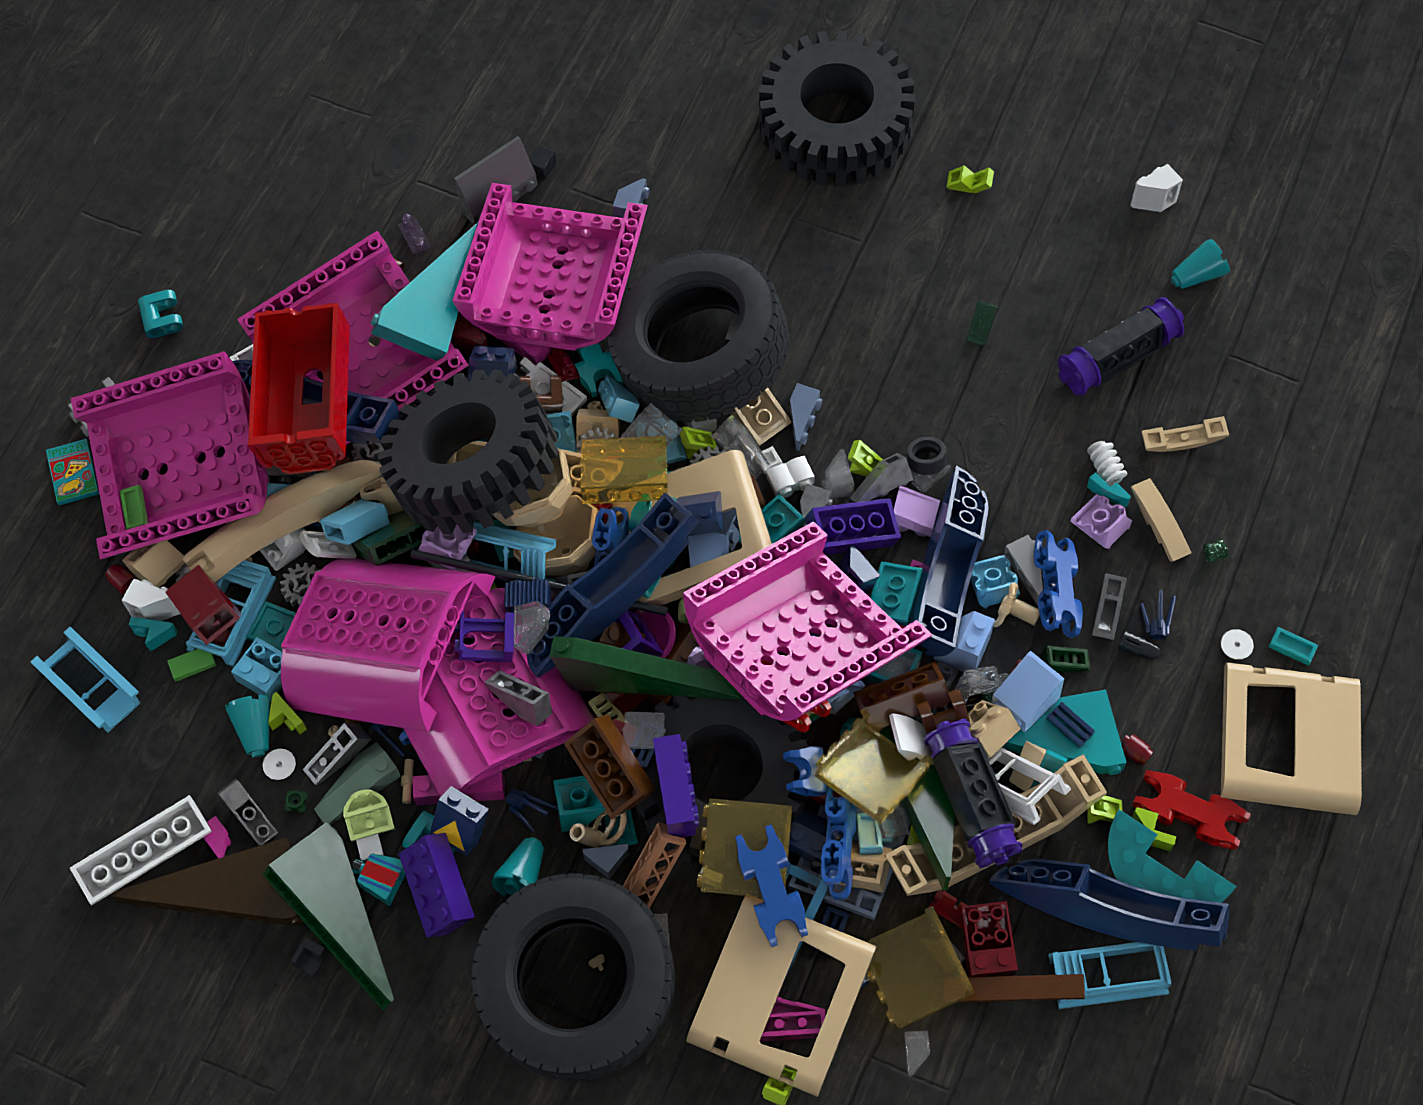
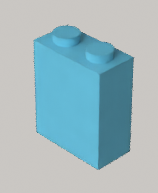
M363 499L320 519L326 539L347 545L390 524L388 510L384 504Z

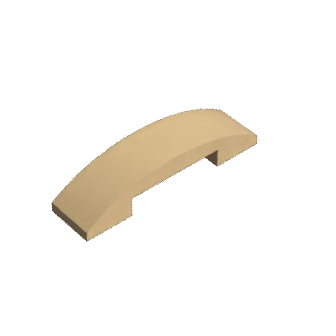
M1224 416L1203 420V424L1164 431L1162 427L1142 431L1146 451L1154 452L1195 448L1229 436Z

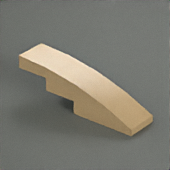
M1149 478L1131 486L1147 525H1151L1158 543H1162L1170 562L1191 554L1174 516L1152 480Z

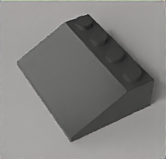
M518 136L454 178L461 212L473 225L480 219L491 183L511 185L512 202H516L522 195L531 192L537 186L536 173Z

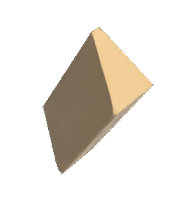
M1026 741L1020 757L1040 766L1047 750ZM1013 770L1009 781L1023 791H1027L1030 789L1034 779Z

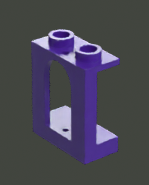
M628 609L614 621L623 625L632 639L622 649L657 657L663 655L661 648L642 616ZM636 624L638 625L642 634H645V639L640 634L638 628L636 627Z
M462 611L455 627V632H460L459 639H455V652H459V661L512 662L514 613H505V619L464 618V611ZM469 632L504 633V651L469 649L464 645L463 638Z

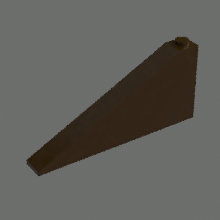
M287 837L111 893L113 899L117 903L283 925L292 924L296 926L304 923L262 875L270 863L292 848V844Z

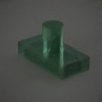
M981 300L977 302L966 340L986 346L998 306Z

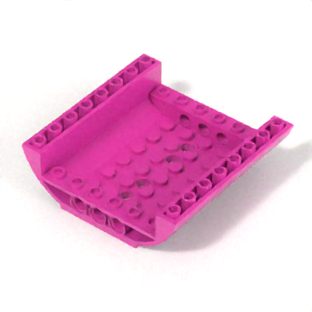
M491 183L453 298L454 305L473 325L496 336V339L573 351H576V348L587 347L602 341L611 333L616 323L647 205L628 202L624 218L515 203L512 202L511 185ZM560 251H565V252H566V253L563 254V255L558 254V252H560ZM555 266H562L560 269L553 268ZM547 295L554 296L551 299L545 298ZM542 310H548V311H549V312H547L546 314L540 313V311H542Z
M378 231L237 319L252 343H254L255 313L268 310H284L285 308H292L297 312L301 311L302 307L308 305L316 306L326 303H338L350 325L348 391L392 399L396 402L398 411L405 404L409 405L415 401V396L421 391L429 392L435 388L434 384L436 382L446 381L469 366L459 350L455 349L451 342L447 354L438 361L383 338H380L378 346H371L369 344L370 338L375 336L371 334L373 325H370L373 315L375 313L378 314L383 306L410 283L391 255L388 245ZM319 370L310 371L305 376L323 383V380L317 377Z
M224 351L71 398L74 418L87 423L107 536L96 539L100 559L255 515L263 509L267 498V482H269L266 467L261 466L248 446L250 396L239 371ZM224 447L225 454L218 458V449ZM201 453L206 454V459L203 463L198 462V457ZM164 464H167L168 470L162 475L160 469ZM148 470V478L142 480L141 475L143 471ZM140 485L143 489L148 524L126 530L120 490Z
M815 522L804 526L683 592L686 616L694 637L704 653L703 656L761 715L765 714L780 721L797 719L932 636L918 620L902 629L823 553L828 535ZM825 624H831V625H833L835 628H833V627H827ZM810 633H815V634H817L819 637H816V636H813V637H812V636L810 635ZM777 652H784L788 656L779 655ZM761 661H767L771 665H763Z
M340 558L326 565L320 572L316 571L281 645L283 648L281 658L282 688L289 707L293 710L429 732L437 712L424 701V698L469 594L487 596L495 576L393 562H383L376 566L366 559ZM388 621L386 625L382 626L383 622ZM406 623L404 627L400 628L401 624Z
M504 588L490 589L487 596L470 595L463 608L464 618L505 619ZM533 613L514 615L512 662L483 661L476 663L474 661H459V652H455V639H459L460 632H455L454 629L424 698V701L437 712L429 732L404 728L440 797L450 786L466 795L467 786L563 744L594 719L579 691L570 688L557 667H554L539 678L530 669L527 660L530 644L527 642L537 620ZM469 632L464 636V638H472L474 640V643L471 645L464 644L469 649L504 651V633ZM498 671H502L549 692L552 714L538 726L520 718L516 713L512 717H507L503 714V711L510 708L503 701L495 698L492 695L493 692L485 686L484 682Z

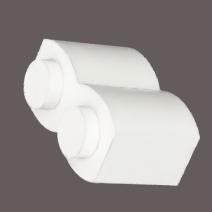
M805 456L797 457L766 471V478L775 497L780 494L783 498H787L795 490L803 491L807 484H814V475Z

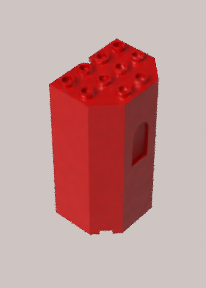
M326 303L316 306L308 305L302 307V310L297 312L292 308H285L284 310H268L255 313L248 446L262 467L271 469L272 466L281 468V472L287 474L331 470L337 460H342L346 457L350 325L338 303ZM319 370L323 373L322 403L303 405L304 378L308 372Z

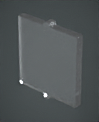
M625 712V724L622 732L629 748L654 749L653 738L664 737L666 733L664 728L665 714Z

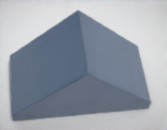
M628 844L583 849V855L587 863L610 879L629 856Z

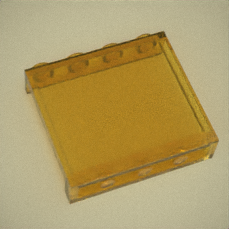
M666 436L582 440V504L659 500L665 492L668 494Z
M867 713L862 719L858 718L853 723L851 731L846 730L843 733L839 743L834 742L827 756L823 754L816 763L818 768L814 776L881 824L926 775L933 759L925 755L920 762L915 758L908 761L898 752L896 744L866 724L870 717V714Z
M709 799V804H704L703 818H707V827H702L701 841H705V850H700L699 864H703V873H698L697 887H701V893L762 897L756 877L744 880L738 862L735 836L742 835L745 844L750 850L761 851L768 844L765 826L772 824L777 837L784 846L788 859L792 806ZM787 867L779 870L785 888Z
M933 906L925 909L926 914L866 941L877 946L869 965L870 969L867 970L868 976L872 983L877 982L880 989L876 993L882 1004L887 1003L889 1011L886 1012L891 1025L896 1023L898 1029L974 994L970 981Z

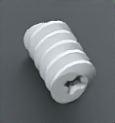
M1098 441L1087 449V453L1090 455L1092 462H1094L1093 465L1097 469L1098 475L1111 487L1116 482L1122 481L1127 472L1121 471L1124 468L1123 464H1117L1121 459L1114 457L1117 451L1111 450L1114 446L1113 443Z

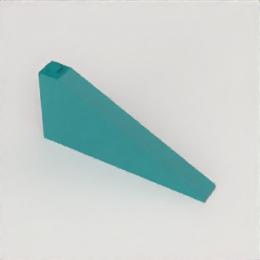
M478 222L383 306L378 314L375 313L370 323V325H373L371 334L436 361L447 354L458 314L453 298Z
M1106 689L1060 697L1025 733L1020 729L1002 746V748L1021 754L1025 742L1028 741L1067 758V762L1084 754L1093 771L1099 774L1108 773L1109 775H1116L1121 773L1126 765V759ZM1061 702L1095 730L1094 735L1080 749L1046 720L1047 716ZM1055 716V718L1061 724H1063L1069 731H1071L1077 738H1079L1080 740L1082 739L1075 731L1071 730L1059 717Z

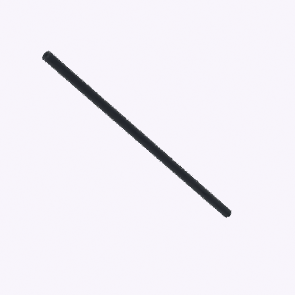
M412 549L410 556L415 559L476 573L489 574L511 581L531 582L537 578ZM548 580L551 590L561 592L567 585ZM636 601L630 607L666 616L667 607Z

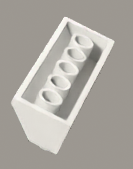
M189 795L73 865L70 869L89 903L93 905L212 831Z

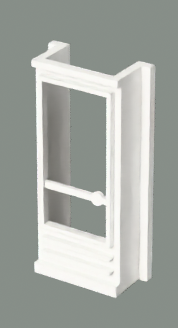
M1002 747L991 758L987 757L990 765L996 760L1006 765L995 775L997 780L1011 767L1042 783L1028 798L999 784L1011 813L1033 825L1040 820L1034 805L1051 788L1064 795L1071 790L1070 786L1063 782L1061 775H1056Z

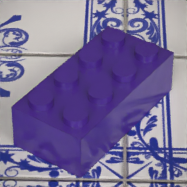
M890 498L815 507L804 517L806 525L815 522L828 535L823 549L825 555L846 553L852 545L858 551L892 547L901 538Z
M680 734L653 738L668 834L677 837L696 835L695 827H699V816L695 803L694 786L691 780L686 741L681 742Z
M446 833L425 835L399 853L401 864L427 938L448 935L475 918Z

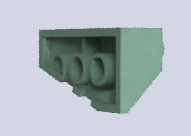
M376 742L355 757L314 810L323 823L328 822L331 825L344 816V806L352 794L366 789L378 793L401 777L399 771L387 753Z

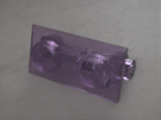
M409 214L403 215L402 223L398 224V227L412 254L416 255L430 249L431 245L416 217L413 218Z

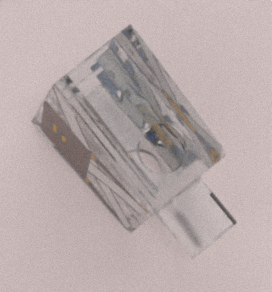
M995 666L966 670L954 689H959L965 706L973 705L982 700L992 699L993 694L1009 675L1006 672L998 674Z

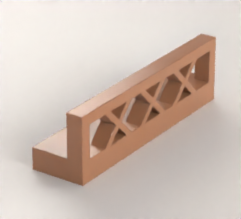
M658 822L627 877L623 887L634 893L637 897L647 893L648 898L644 903L649 909L686 845L685 838L668 834L667 825ZM668 842L677 844L676 848L666 852L664 849ZM666 859L667 864L656 869L655 864ZM656 876L657 882L647 886L646 880Z

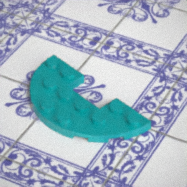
M1120 809L1116 813L1109 832L1108 854L1117 880L1160 894L1219 903L1223 902L1236 888L1234 884L1199 861L1195 862L1185 879L1145 854L1158 834Z

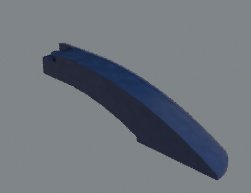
M252 360L232 361L245 383L249 396H251ZM307 377L304 378L303 405L322 403L323 383ZM348 391L346 441L369 445L370 442L380 443L382 436H386L390 431L387 426L391 420L399 419L396 402L392 399Z
M955 466L931 534L922 565L923 575L909 622L911 624L918 620L932 634L931 637L919 645L925 648L926 655L934 657L946 656L956 648L964 601L974 564L984 539L989 509L987 496L976 485L977 480L958 466Z
M665 492L632 532L590 571L571 585L567 584L537 620L527 642L530 644L527 660L533 674L539 678L556 667L550 658L554 636L575 637L592 641L627 611L655 583L690 541L686 537L700 521Z
M1045 859L1022 860L1010 868L1004 866L989 880L990 885L1036 909L1070 923L1122 939L1156 946L1197 951L1199 944L1220 947L1222 940H1225L1227 934L1229 904L1179 898L1152 892L1090 869L1088 864Z

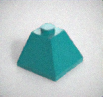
M585 776L553 781L562 832L570 831L572 826L578 823L587 826L605 811Z

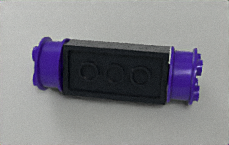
M1160 297L1155 300L1154 305L1144 306L1141 312H1137L1133 317L1120 322L1116 327L1103 332L1099 337L1086 342L1082 347L1077 346L1073 348L1071 354L1061 355L1058 358L1060 370L1058 376L1063 383L1070 387L1076 396L1084 395L1091 386L1098 387L1159 351L1162 349V346L1169 344L1170 339L1180 338L1184 334V324L1182 321L1184 316L1166 297Z
M966 719L949 723V721L941 722L936 726V730L924 736V743L930 746L933 754L931 760L934 763L964 837L968 842L967 845L969 848H973L976 855L975 864L979 868H985L993 863L1002 865L1009 861L1008 857L1022 851L1023 845L1016 840L1013 833L1016 825L982 744L978 743L977 739L971 736L969 731L971 727L970 722L966 721Z

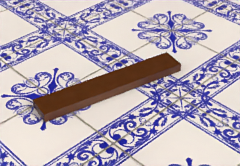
M1084 974L944 978L945 1003L1085 999Z

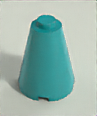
M1212 239L1206 240L1172 271L1171 281L1175 287L1179 286L1183 289L1225 276L1230 272L1229 264L1220 255L1223 252L1216 242Z
M258 695L259 699H252L251 696L233 700L229 702V705H225L246 754L252 755V758L264 756L265 751L269 750L268 721L270 700L268 695Z
M534 837L524 839L497 870L491 881L492 886L497 892L503 896L506 893L513 895L515 892H519L521 888L538 880L544 851L540 840Z

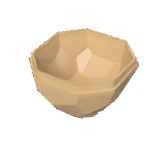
M558 449L557 458H551L554 465L551 475L540 474L545 482L540 491L527 489L531 498L527 505L522 506L517 501L512 502L509 506L514 514L507 519H504L500 511L492 515L506 526H526L529 528L559 518L573 492L565 453Z
M571 495L559 518L531 528L517 526L516 530L556 539V548L545 553V576L559 577L582 573L588 568L590 561L596 553V548L592 544L595 518L599 511L580 496ZM513 549L514 557L521 563V550Z

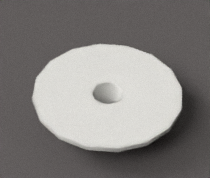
M1230 630L1223 635L1221 640L1222 650L1233 659L1248 657L1254 647L1250 635L1241 630Z
M286 749L273 750L264 758L263 771L271 779H285L295 769V758Z

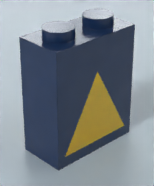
M450 786L438 800L429 834L446 833L450 847L468 856L480 841L489 809Z

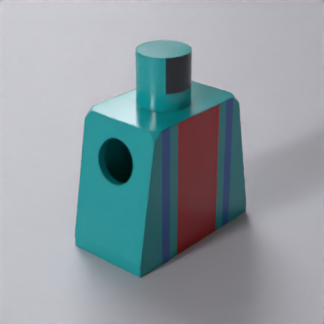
M372 853L366 863L355 859L351 865L352 872L359 875L357 883L360 888L390 906L405 877L401 860Z

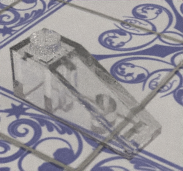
M733 415L726 419L711 435L726 451H742L749 473L757 479L770 465L748 430Z

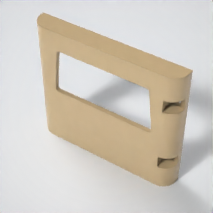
M730 450L621 490L609 497L608 501L613 505L610 509L612 510L616 506L626 508L629 519L632 509L642 493H648L652 498V508L665 492L669 496L678 499V497L720 491L722 513L732 509L736 510L742 541L741 549L665 576L660 579L650 598H644L642 595L637 601L661 606L683 598V592L772 544L742 451ZM617 511L615 514L619 524L623 521V514Z
M1226 662L1224 666L1221 798L1358 815L1362 796L1360 680L1338 676L1324 677L1320 674L1264 667V669L1253 668L1251 665ZM1247 686L1292 687L1295 689L1294 777L1246 766Z
M746 894L693 1020L686 1042L818 1097L877 946L805 917L808 936L801 937L793 922L783 920L775 927L778 945L771 948L767 937L759 926L753 905L764 901ZM801 941L845 964L844 971L812 1052L807 1058L760 1043L771 1011L798 944ZM717 1038L729 1043L726 1052L714 1047ZM785 1067L797 1071L794 1080L782 1075Z

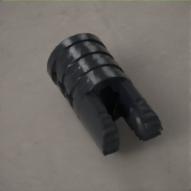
M1128 631L1125 632L1119 645V649L1134 654L1137 657L1140 655L1152 660L1157 659L1160 652L1156 645L1154 646L1146 642L1145 638L1136 636Z

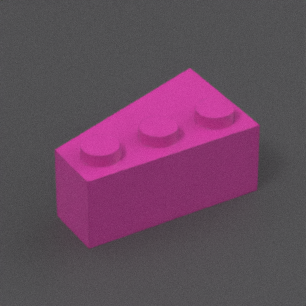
M777 997L760 1042L817 1038L825 1019V1009Z

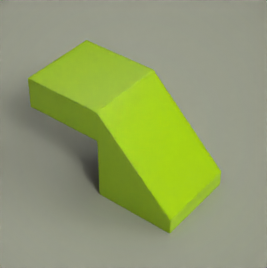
M961 166L949 171L946 187L951 190L979 193L991 188L994 171L986 168L973 173L966 166Z
M1136 807L1132 818L1158 834L1151 846L1171 852L1176 836L1154 830L1158 813Z

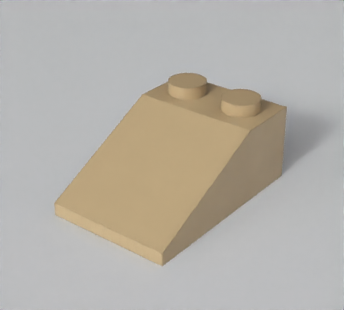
M769 388L764 392L760 391L761 395L752 402L748 400L749 404L739 410L735 407L736 411L730 413L758 446L792 423Z

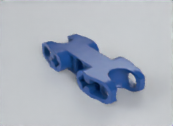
M617 506L613 507L612 510L601 508L597 513L592 536V544L596 548L594 566L602 561L629 535V514L626 508ZM617 511L623 514V521L619 524L615 514ZM604 513L609 515L606 525L602 522V515Z
M1044 530L1037 534L1034 547V563L1037 568L1042 569L1044 590L1041 591L1038 597L1039 614L1042 625L1046 630L1052 631L1059 628L1061 623L1066 637L1073 638L1080 634L1083 617L1082 604L1080 600L1074 599L1072 578L1078 572V559L1075 547L1069 538L1058 541L1056 545L1054 536L1050 531ZM1046 537V547L1043 548L1042 541ZM1067 544V550L1063 551L1064 545ZM1053 617V622L1049 625V619ZM1074 621V629L1070 632V622Z
M808 747L783 753V759L786 762L795 764L800 773L799 780L786 784L787 791L802 796H822L827 794V786L833 781H844L849 789V796L852 798L883 792V786L872 782L867 774V766L879 762V756L865 750L849 749L839 752L840 759H824L823 748Z
M833 781L828 787L825 803V812L828 819L826 843L822 848L821 875L826 885H829V891L834 900H841L849 896L853 880L851 850L852 837L856 831V804L853 798L849 796V789L844 781ZM836 788H843L844 794L842 797H833V791ZM845 883L846 888L843 892H834L835 884Z
M771 824L765 826L768 844L761 851L750 850L745 844L742 835L735 836L738 849V862L744 880L756 877L764 902L753 905L759 926L772 948L778 945L775 927L783 920L793 922L801 937L808 936L805 909L799 892L796 891L790 894L786 892L779 870L789 867V862L784 846Z

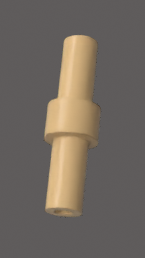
M412 759L405 760L404 775L401 777V786L403 787L402 803L404 804L411 803L414 764Z

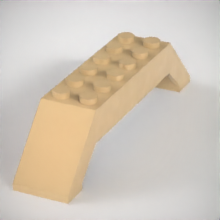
M1084 754L1065 763L1063 767L1054 773L1061 775L1063 782L1070 786L1071 790L1064 795L1051 788L1034 805L1040 817V820L1035 825L1012 814L1016 823L1013 833L1016 840L1022 843V850L1062 830L1107 794ZM1041 784L1020 795L1028 798ZM960 825L954 827L951 879L948 887L985 869L979 868L975 864L976 855L973 848L968 847V842ZM921 843L908 846L903 845L885 854V858L907 896L942 890Z

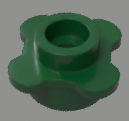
M299 791L287 792L286 804L284 805L285 811L303 813L306 810L305 800L308 799L307 793H300Z

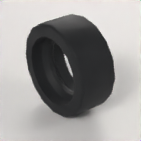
M921 437L910 443L907 448L910 469L921 475H933L944 469L947 463L946 446L944 443L933 437ZM923 452H932L938 455L930 460H922L916 457Z

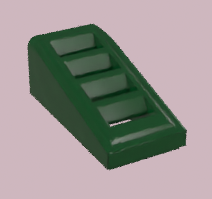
M1047 646L1041 653L1042 661L1056 672L1088 671L1090 669L1088 649ZM1077 656H1080V664H1077Z

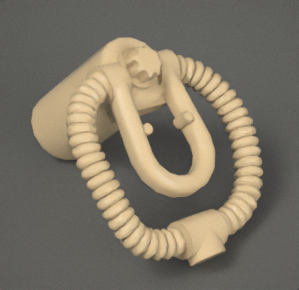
M1016 583L1010 584L1009 594L1001 602L998 610L999 615L997 620L994 621L993 627H999L1008 614L1032 625L1036 624L1040 616L1039 609L1016 599L1015 595L1018 590Z
M606 810L596 818L593 827H589V824L587 826L579 823L573 825L570 830V837L573 841L594 848L612 845L624 833L627 825V813L621 814L620 827L617 833L610 839H607L615 826L616 818H610V824L606 827L604 833L597 830L599 825L601 826L600 822L603 816L608 815Z

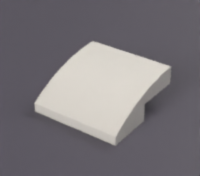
M301 531L299 535L304 547L316 557L356 558V553L351 544L347 545L328 540L324 532Z
M899 714L889 715L898 752L908 761L917 757L927 767L934 764L931 760L933 754L930 746L924 743V736L927 734L924 725L907 716Z

